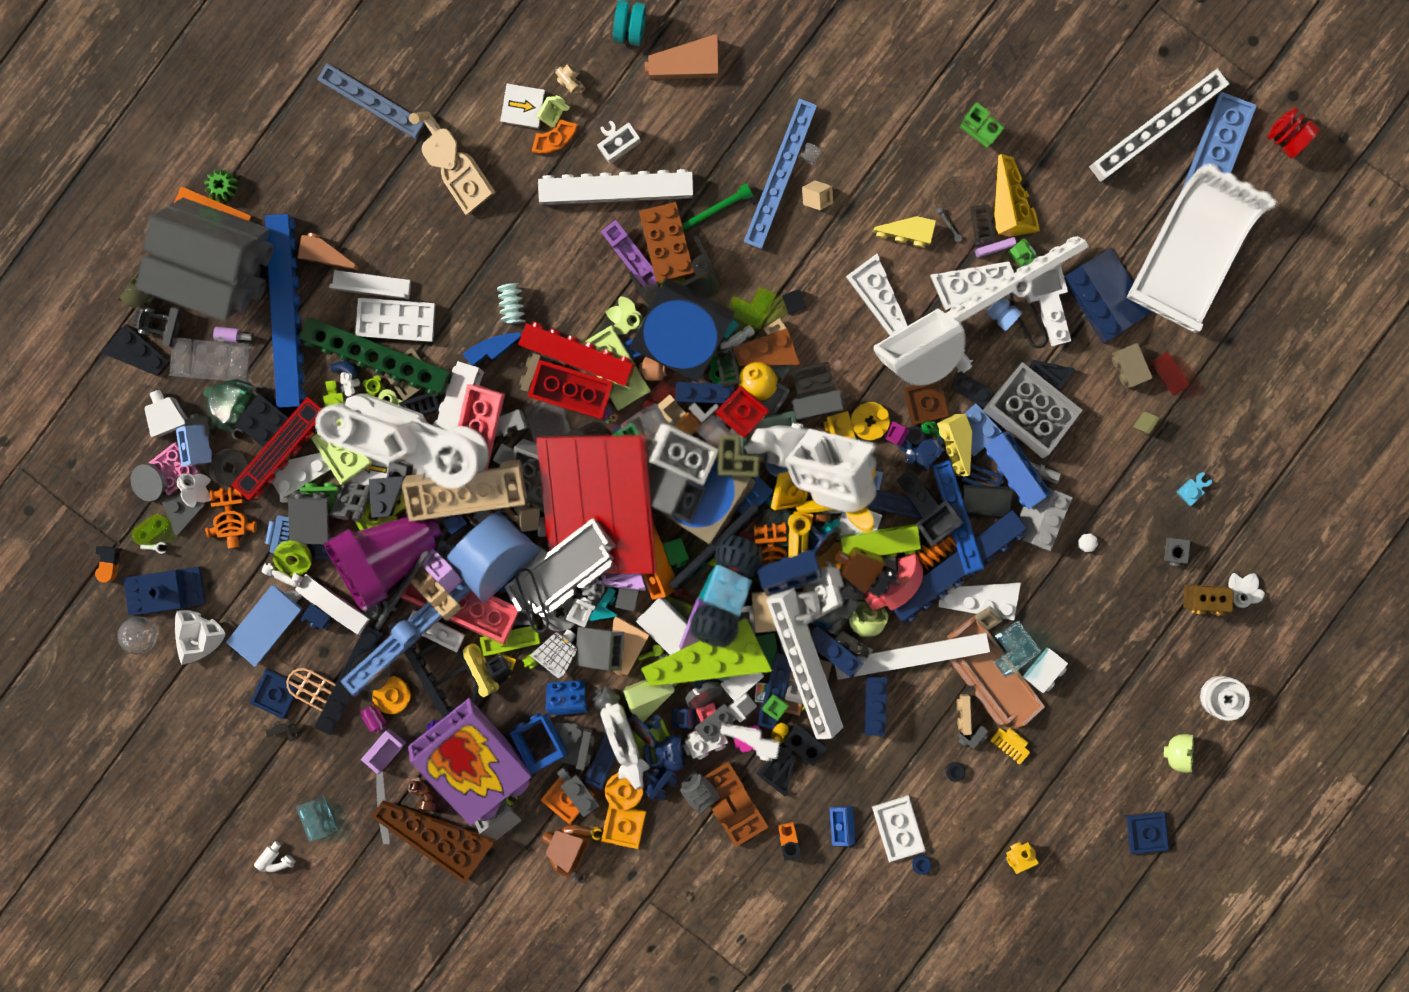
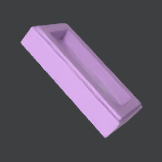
M1015 237L977 248L975 250L976 257H983L1014 247L1016 245Z

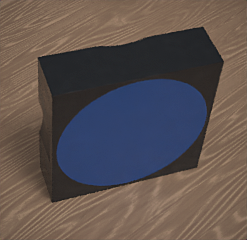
M665 276L629 348L698 383L732 323L735 312L711 299L699 296L690 288Z

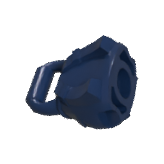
M672 734L666 736L662 741H656L654 746L656 762L652 763L650 746L645 744L643 747L644 761L649 767H664L670 771L677 772L685 766L684 746L680 736Z

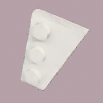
M321 453L288 460V466L283 471L279 470L275 475L277 478L273 485L281 498L284 499L299 490L300 487H304L305 483L314 481L331 469Z

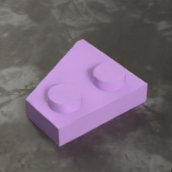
M601 574L606 587L646 590L642 574Z

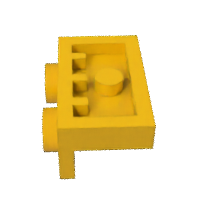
M848 411L826 417V421L823 422L826 433L829 432L833 435L856 440Z

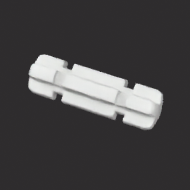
M748 325L743 331H739L728 338V341L722 342L720 348L724 353L730 351L731 347L739 345L747 337L754 335V329Z

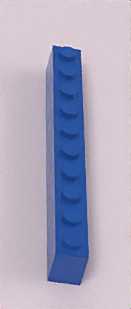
M289 214L265 215V225L270 229L267 242L274 244L273 255L268 264L276 407L295 408L299 407L306 399V392L303 391L305 374L302 372L301 364H304V355L300 350L303 340L299 338V326L302 325L301 315H298V307L301 305L300 296L297 295V288H299V278L296 276L298 259L295 257L294 251L297 249V241L293 235V231L296 230V222Z

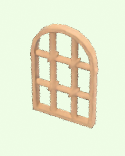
M307 668L293 670L288 675L286 681L290 694L322 711V708L314 705L313 702L315 699L326 703V700L318 696L320 691L331 693L330 690L323 687L325 682L335 686L334 682ZM304 670L309 673L307 676H302L297 671ZM294 674L303 679L302 685L291 682L289 680L291 675ZM313 674L323 679V682L317 684L310 680L309 677ZM306 682L318 687L316 693L303 688ZM289 684L299 689L296 694L291 691ZM300 692L313 696L312 700L309 702L299 696Z

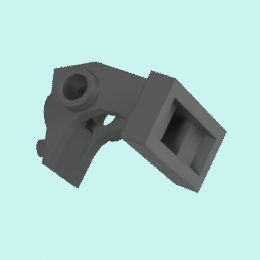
M148 307L135 312L132 323L135 325V328L139 329L138 333L149 336L150 332L164 335L162 345L175 348L184 311L171 307L169 317L156 314L155 309ZM155 318L165 320L162 331L152 329Z

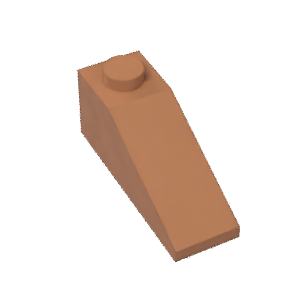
M308 233V236H301L298 253L299 259L358 270L359 267L319 238L320 235Z

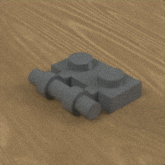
M347 482L341 485L329 515L332 518L349 520L351 513H354L352 519L359 522L361 516L365 514L367 501H370L369 485L367 484L364 490H361L362 486L356 482ZM360 498L358 505H355L357 499Z

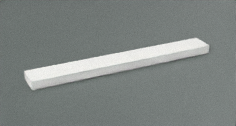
M975 634L856 656L864 664L854 677L988 653L990 650L987 634ZM835 666L838 680L850 678Z

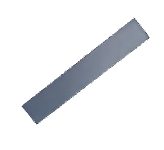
M328 63L317 79L414 139L418 138L425 126L424 121L412 124L409 120L411 113Z

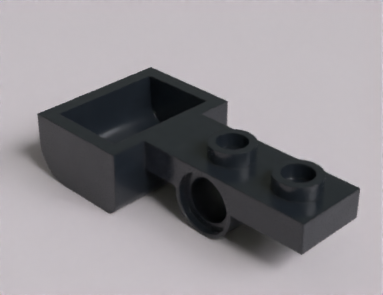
M910 469L896 480L923 518L916 525L932 547L935 548L965 525L964 520L949 501L946 500L940 505L937 503L934 495L923 484L913 469Z

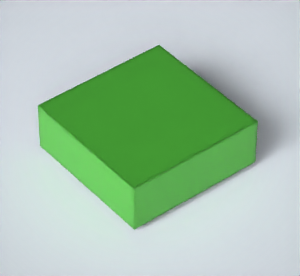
M773 693L762 710L778 721L789 707V704Z

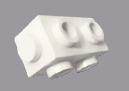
M695 730L687 734L688 738L685 739L686 744L683 746L687 755L691 754L693 759L696 757L702 759L708 756V752L713 749L719 751L725 748L728 739L725 734L719 732L711 740L705 742Z

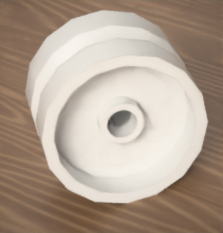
M1222 675L1212 677L1206 681L1201 689V704L1206 712L1214 717L1227 721L1235 720L1244 715L1248 709L1250 702L1249 692L1244 684L1236 679Z

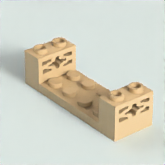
M521 459L501 462L500 468L476 471L469 482L456 488H447L437 484L431 478L426 479L425 473L408 475L402 483L409 521L525 505L527 498Z

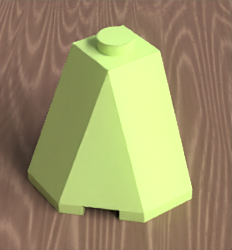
M647 680L625 687L624 694L632 714H635L639 720L644 722L675 691L674 686H677V683L673 685L649 686Z

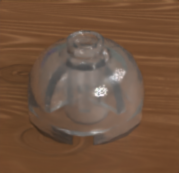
M137 616L129 618L121 624L118 629L117 638L123 650L130 654L139 655L147 653L154 648L159 634L153 621Z

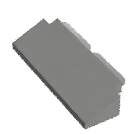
M594 518L528 568L534 575L547 616L573 597L576 587H586L613 565L612 560L614 558L609 551L615 548L616 545ZM524 571L518 576L529 613L534 611L535 614L544 617L529 572ZM514 579L505 586V589L517 610L527 614L516 579Z

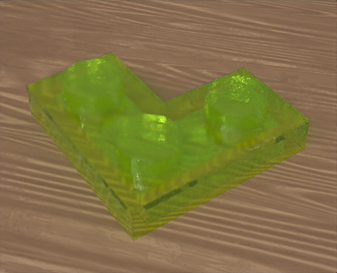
M759 286L752 303L733 296L728 308L735 312L733 318L760 330L777 294Z

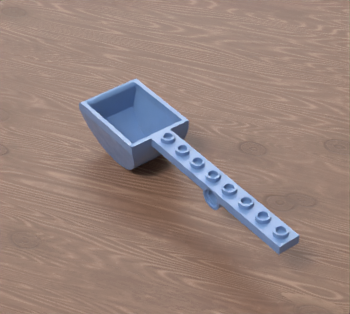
M499 510L476 526L447 556L445 561L463 580L448 594L458 603L472 591L485 603L511 580L519 569L524 568L535 558L541 550L519 530L517 525L503 511ZM427 602L408 621L403 620L392 629V635L341 680L342 684L353 696H356L438 622L442 616Z

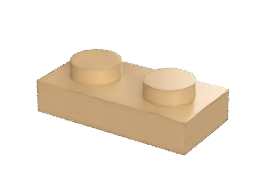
M960 694V699H957V710L961 712V718H958V730H961L964 735H972L970 696L968 694Z

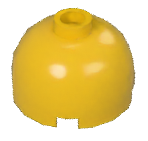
M754 362L745 366L741 371L739 387L742 386L757 400L764 401L775 393L778 378L770 366L765 363Z

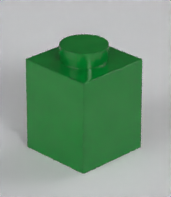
M682 537L663 544L671 566L675 565L677 568L687 564L686 560L689 557Z

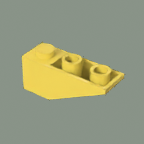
M916 216L874 227L872 233H876V236L879 238L887 239L889 236L895 238L897 242L906 243V241L914 242V246L925 248V245L929 246L931 243L936 221Z
M954 414L937 423L940 436L944 439L946 452L951 459L954 472L957 476H969L972 430L966 414Z

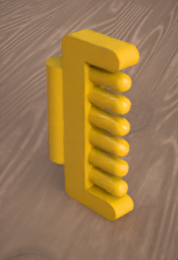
M999 728L990 739L992 743L995 742V745L1002 748V751H1006V754L1010 753L1009 756L1013 757V760H1017L1018 764H1021L1029 755V751L1025 748L1028 742L1011 728L1006 732Z

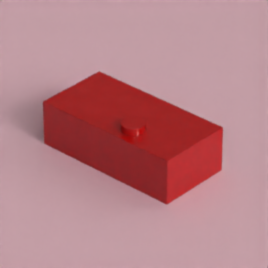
M538 360L528 397L604 420L614 382Z

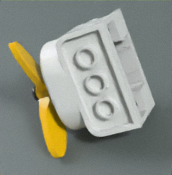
M809 429L785 460L794 484L798 488L810 492L813 500L798 504L796 510L802 513L827 510L844 511L850 522L863 532L873 531L874 521L866 506L873 501L876 494L874 484L876 460L871 456V453L876 448L875 445Z

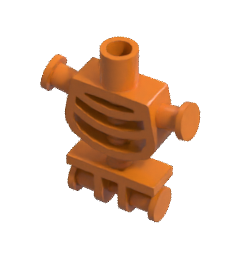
M228 487V491H225L224 488H220L219 491L210 490L211 501L220 498V502L211 503V507L225 506V512L220 513L214 518L213 528H205L209 539L216 534L218 538L226 537L228 548L239 547L238 535L247 534V530L255 533L257 529L256 521L247 523V517L244 513L233 511L232 504L245 503V499L235 500V496L243 497V495L236 489H233V487ZM226 515V520L220 522L221 518ZM233 515H238L241 520L234 519ZM234 523L240 524L241 527L235 526ZM227 524L226 528L221 529L223 525Z
M785 522L782 525L772 523V527L768 528L767 524H763L761 527L753 526L755 543H767V545L761 547L763 553L762 566L788 557L784 547L774 544L775 542L787 541Z

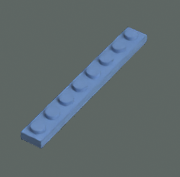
M802 99L798 100L744 239L745 244L762 249L817 105Z

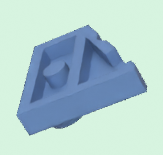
M974 404L964 413L972 430L971 455L973 457L1002 432L977 404Z

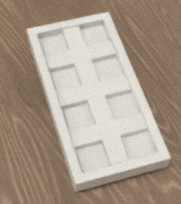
M358 298L356 336L433 342L436 304Z

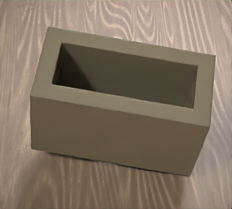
M1138 343L1112 353V362L1116 368H1119L1121 373L1119 378L1123 386L1126 385L1127 388L1152 379Z

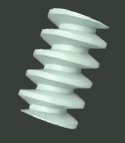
M521 283L505 284L497 288V291L503 292L498 295V298L504 300L499 303L500 307H504V309L500 310V314L506 315L501 318V322L507 324L526 322L520 319L525 313L519 311L524 305L518 304V301L522 300L523 297L517 296L522 290L517 289L516 286Z

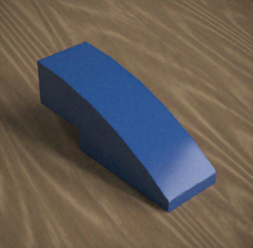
M519 332L507 333L489 338L471 347L463 355L472 366H477L488 356L495 361L516 344L522 334Z

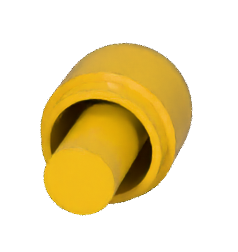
M778 723L771 733L772 740H778L779 743H782L789 734L788 726L784 723Z

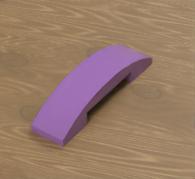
M616 220L601 231L612 248L648 293L659 285L656 283L653 267Z

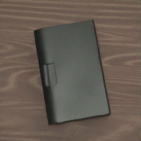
M964 485L962 498L968 516L1003 518L1010 512L1012 489L999 486Z

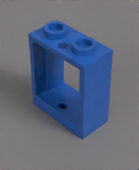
M538 713L530 717L531 721L525 724L522 722L514 727L515 731L509 733L530 774H534L568 755L548 714L541 715ZM543 722L557 751L536 762L522 733Z

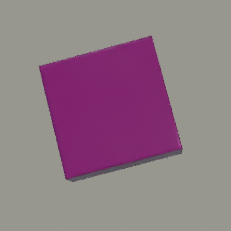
M892 421L884 439L901 447L910 430Z

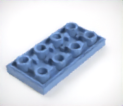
M273 584L226 643L256 667L303 608Z

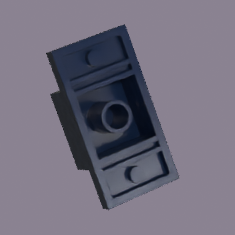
M201 566L123 578L128 615L206 604Z

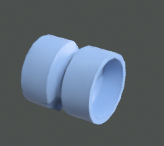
M1003 297L994 302L985 314L992 320H998L997 325L1006 331L1022 312L1017 307L1010 306V301Z

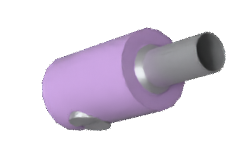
M216 326L213 338L219 342L238 343L239 340L252 341V334L240 333V330L235 328Z

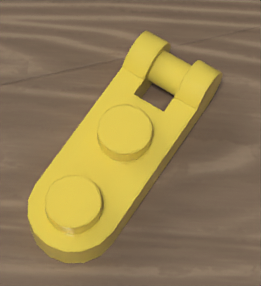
M474 643L466 646L463 649V657L479 686V694L482 697H486L490 693L496 692L499 689V685L492 679L485 665L487 661L481 649Z

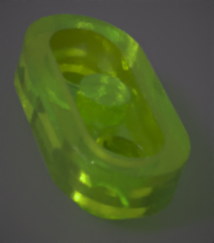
M161 514L150 516L133 529V541L139 545L151 542L168 528L167 518ZM158 520L161 521V526H160V527H158V526L156 525V522H157ZM143 531L146 533L145 538L141 537Z

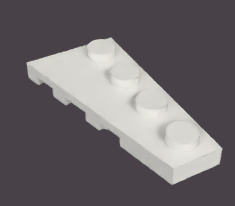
M876 254L847 275L846 278L889 336H892L907 327V323L896 301L892 287L888 282L879 256Z
M1010 262L932 274L930 277L946 311L955 305L966 302L970 296L978 295L986 287L995 285L1003 277L1012 275L1014 272Z
M1021 583L960 586L956 589L953 587L947 591L949 594L945 598L938 601V607L978 614L991 606L1003 619L1014 620Z

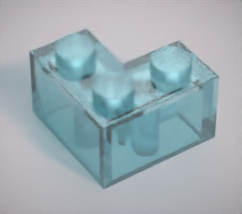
M1018 620L1008 625L996 635V638L1007 652L995 660L994 664L1004 677H1008L1041 652Z

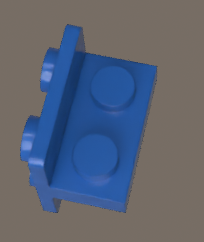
M585 681L547 683L546 712L549 715L587 713Z

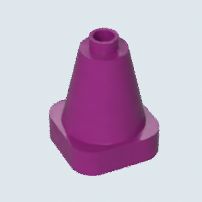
M404 517L354 533L347 530L325 542L324 547L359 608L367 610L387 598L386 592L412 569L422 553L430 552L436 548L434 539L442 534L433 518L409 521L408 517Z

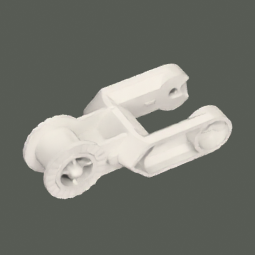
M360 393L347 398L345 404L337 403L328 406L319 412L316 418L318 433L324 440L384 463L402 460L422 467L434 482L447 488L460 487L469 482L476 471L485 469L489 459L487 443L480 433L474 429L457 426L444 430L428 424L423 414L368 394ZM336 419H341L342 426L336 424Z

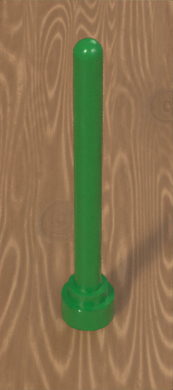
M747 183L740 186L737 193L682 223L683 232L740 199L748 200L754 197Z

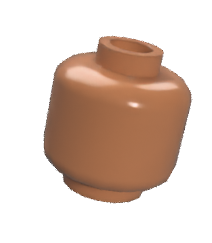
M645 357L639 365L640 374H643L644 379L647 381H661L669 372V368L648 357Z

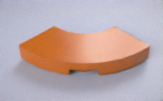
M559 119L556 127L550 132L544 134L536 133L532 153L549 154L562 149L574 137L578 124Z

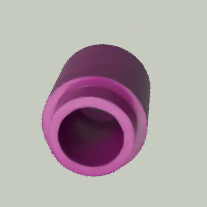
M374 704L361 711V718L370 733L372 731L378 733L386 728L384 724L387 721L379 708H376Z

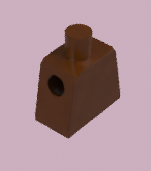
M853 547L849 554L840 550L835 557V561L842 564L840 567L842 576L865 594L885 565L881 555L857 547Z

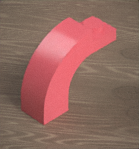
M916 553L897 559V579L901 582L900 586L889 583L887 592L882 594L880 598L874 596L871 591L864 594V600L872 611L888 606L890 610H894L905 604L917 592L923 579V565Z

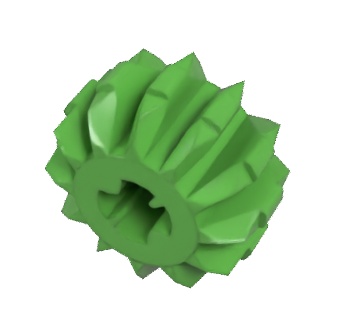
M222 169L220 173L218 170H214V176L207 174L210 181H204V184L209 186L205 189V192L210 193L209 197L211 199L216 198L217 202H221L224 199L227 202L229 201V195L235 197L232 191L238 190V187L234 186L238 181L233 178L231 172L227 173L226 170ZM220 183L224 185L222 189L218 186Z

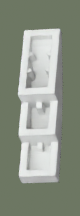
M305 574L300 582L301 584L295 590L342 625L360 635L370 619L344 598L339 597L328 587L321 585L310 575Z

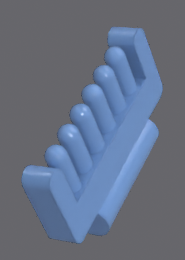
M278 515L276 522L269 521L265 544L271 545V553H274L279 544L285 542L281 540H289V537H285L289 536V532H285L289 531V527H284L289 526V517Z

